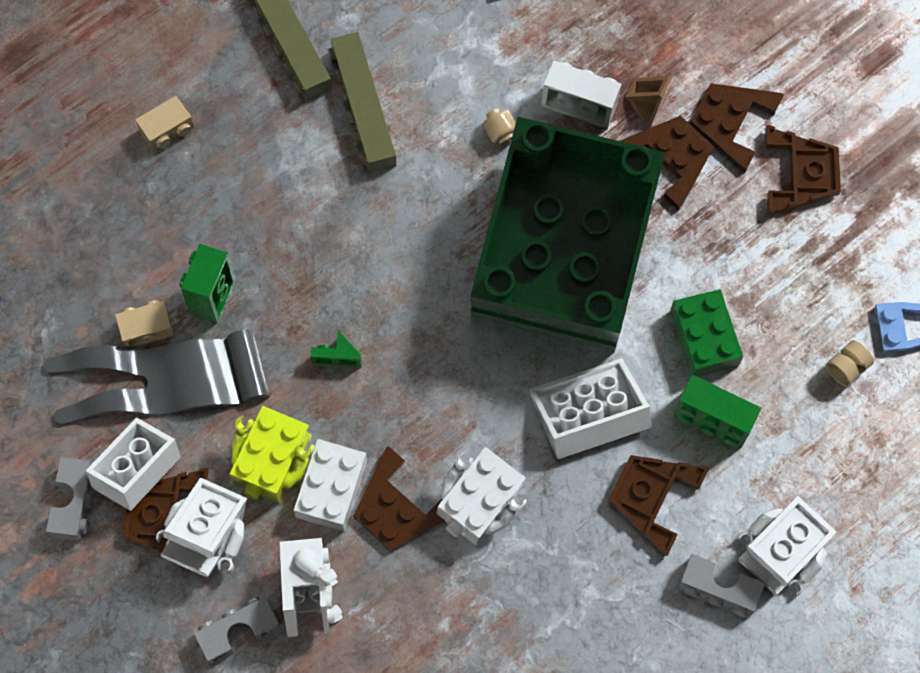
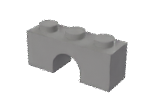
M60 457L56 483L61 489L72 490L74 497L72 502L66 507L50 508L46 533L51 538L81 541L82 535L87 533L88 519H86L87 509L92 507L93 494H90L92 486L86 470L92 464L91 461Z
M691 554L678 586L683 589L684 594L695 598L699 595L708 599L707 602L716 607H722L723 605L731 608L732 613L741 617L751 616L755 612L765 585L764 582L740 573L733 587H720L713 579L716 563Z
M255 597L245 603L246 607L238 611L236 609L229 610L222 615V619L215 623L209 621L198 627L199 631L195 632L194 635L210 666L234 654L229 642L234 630L241 627L248 628L254 633L257 641L281 629L266 597L261 599Z

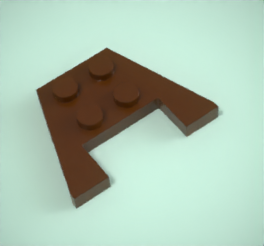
M710 83L690 125L709 143L715 144L723 151V155L726 158L732 159L739 166L738 168L746 173L755 155V151L734 142V139L751 106L775 115L784 94Z
M681 115L620 140L621 142L665 152L663 164L679 180L664 193V197L678 211L684 205L686 198L714 150V146Z
M766 125L765 148L790 149L792 191H768V214H774L840 194L839 147L812 138L807 140L795 136L793 132H783L775 129V126Z
M388 446L353 517L392 552L420 537V535L439 527L445 520L436 514L438 505L443 499L427 514H424L388 481L405 464V460Z
M630 455L608 502L663 555L668 556L678 534L654 523V520L674 479L699 490L709 467L702 465L700 467L692 466L681 462L671 463L661 459Z
M201 468L199 471L191 473H180L177 476L166 479L161 478L131 511L126 509L123 537L162 553L168 539L162 536L160 543H158L156 534L165 529L164 523L172 505L179 502L181 491H192L200 478L209 481V468Z

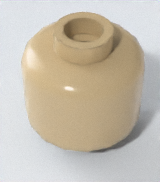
M498 108L487 113V119L483 123V128L491 142L503 145L511 141L516 124L511 113L508 110L500 111Z

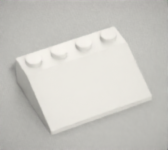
M622 358L529 389L542 426L557 459L652 428L650 406Z

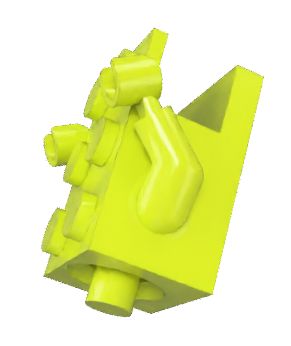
M262 406L255 422L250 419L247 427L243 426L241 422L243 415L235 421L237 431L232 443L231 463L233 468L230 476L234 485L246 489L244 492L246 496L258 500L259 496H263L280 504L287 488H291L303 478L309 461L307 457L314 452L315 447L312 444L309 447V451L305 452L311 438V433L307 432L308 424Z

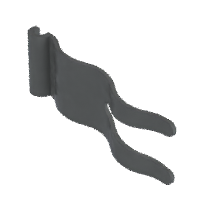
M249 329L235 331L229 334L226 339L186 340L150 349H134L111 345L89 346L48 358L43 364L44 370L49 374L103 369L143 377L148 380V386L144 389L109 390L58 409L54 414V418L61 425L81 421L104 413L126 412L142 415H169L200 407L239 406L250 403V400L256 397L270 398L254 333Z

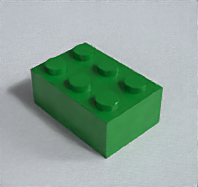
M199 244L197 251L191 253L189 259L190 267L187 273H183L179 287H181L182 295L191 315L218 323L235 283V276L227 252Z
M721 289L673 301L670 313L691 376L693 374L699 377L740 365L744 356Z
M692 374L679 400L674 416L683 424H693L699 427L700 431L708 436L715 435L722 438L723 442L731 447L738 446L742 448L762 408Z

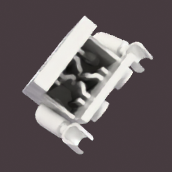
M486 447L474 461L471 457L467 463H463L461 456L464 452L456 456V464L452 466L444 478L440 494L443 500L438 505L436 514L448 524L446 530L455 537H459L461 534L474 545H477L486 533L494 534L507 527L517 514V510H520L527 503L526 499L521 505L515 502V497L518 495L526 478Z
M200 478L188 497L172 505L164 523L165 529L156 534L158 543H160L162 536L168 539L161 557L207 578L216 564L220 571L222 564L229 562L230 567L227 574H231L234 570L232 559L234 556H237L244 539V523L242 521L247 498ZM225 552V553H226V556L223 557V558H221V556H222L223 553Z
M797 496L785 510L777 508L761 514L749 527V532L739 535L738 541L744 535H748L751 541L745 547L747 549L738 561L759 581L764 582L765 586L775 596L788 583L789 588L794 582H798L801 585V590L796 593V595H799L804 590V584L806 582L809 583L822 569L826 556L824 546L835 535L836 531L816 511L811 509ZM799 573V579H793Z
M322 538L280 542L282 603L287 636H298L297 613L316 611L319 614L322 613L325 634L330 633L329 623L333 624L343 617L339 606L336 604L332 606V586L338 583V581L335 579L337 574L330 566L328 548H323Z

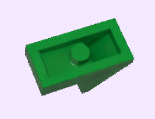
M340 331L337 334L336 349L329 345L311 347L310 357L312 365L362 367L361 354Z

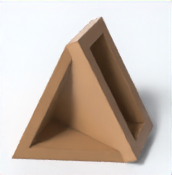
M670 76L635 78L626 95V98L646 129L652 127L668 95L672 80Z

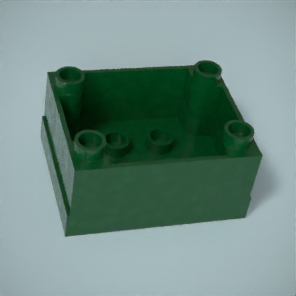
M517 117L470 294L471 317L615 352L665 152Z

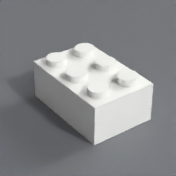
M553 61L544 83L541 106L608 129L618 104L622 84L609 77L597 76L589 70L574 68L569 63Z
M136 417L90 465L86 473L94 490L131 511L181 456L174 438Z
M317 439L315 450L294 508L295 517L345 532L366 467V453Z

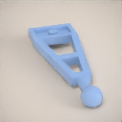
M893 302L875 305L882 353L903 352L920 347V338L907 341L902 313L920 314L919 303Z

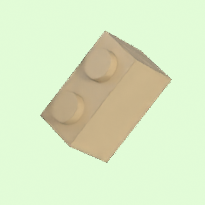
M177 96L172 97L135 119L138 130L153 151L168 146L172 140L188 134L194 128L190 114Z
M150 301L145 306L125 308L121 313L115 314L121 338L126 348H133L174 336L164 301Z

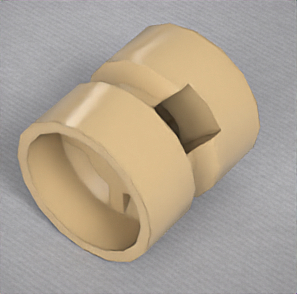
M851 340L841 349V354L837 353L826 363V368L835 381L844 387H849L859 377V373L863 374L874 364V359L865 346L855 340Z

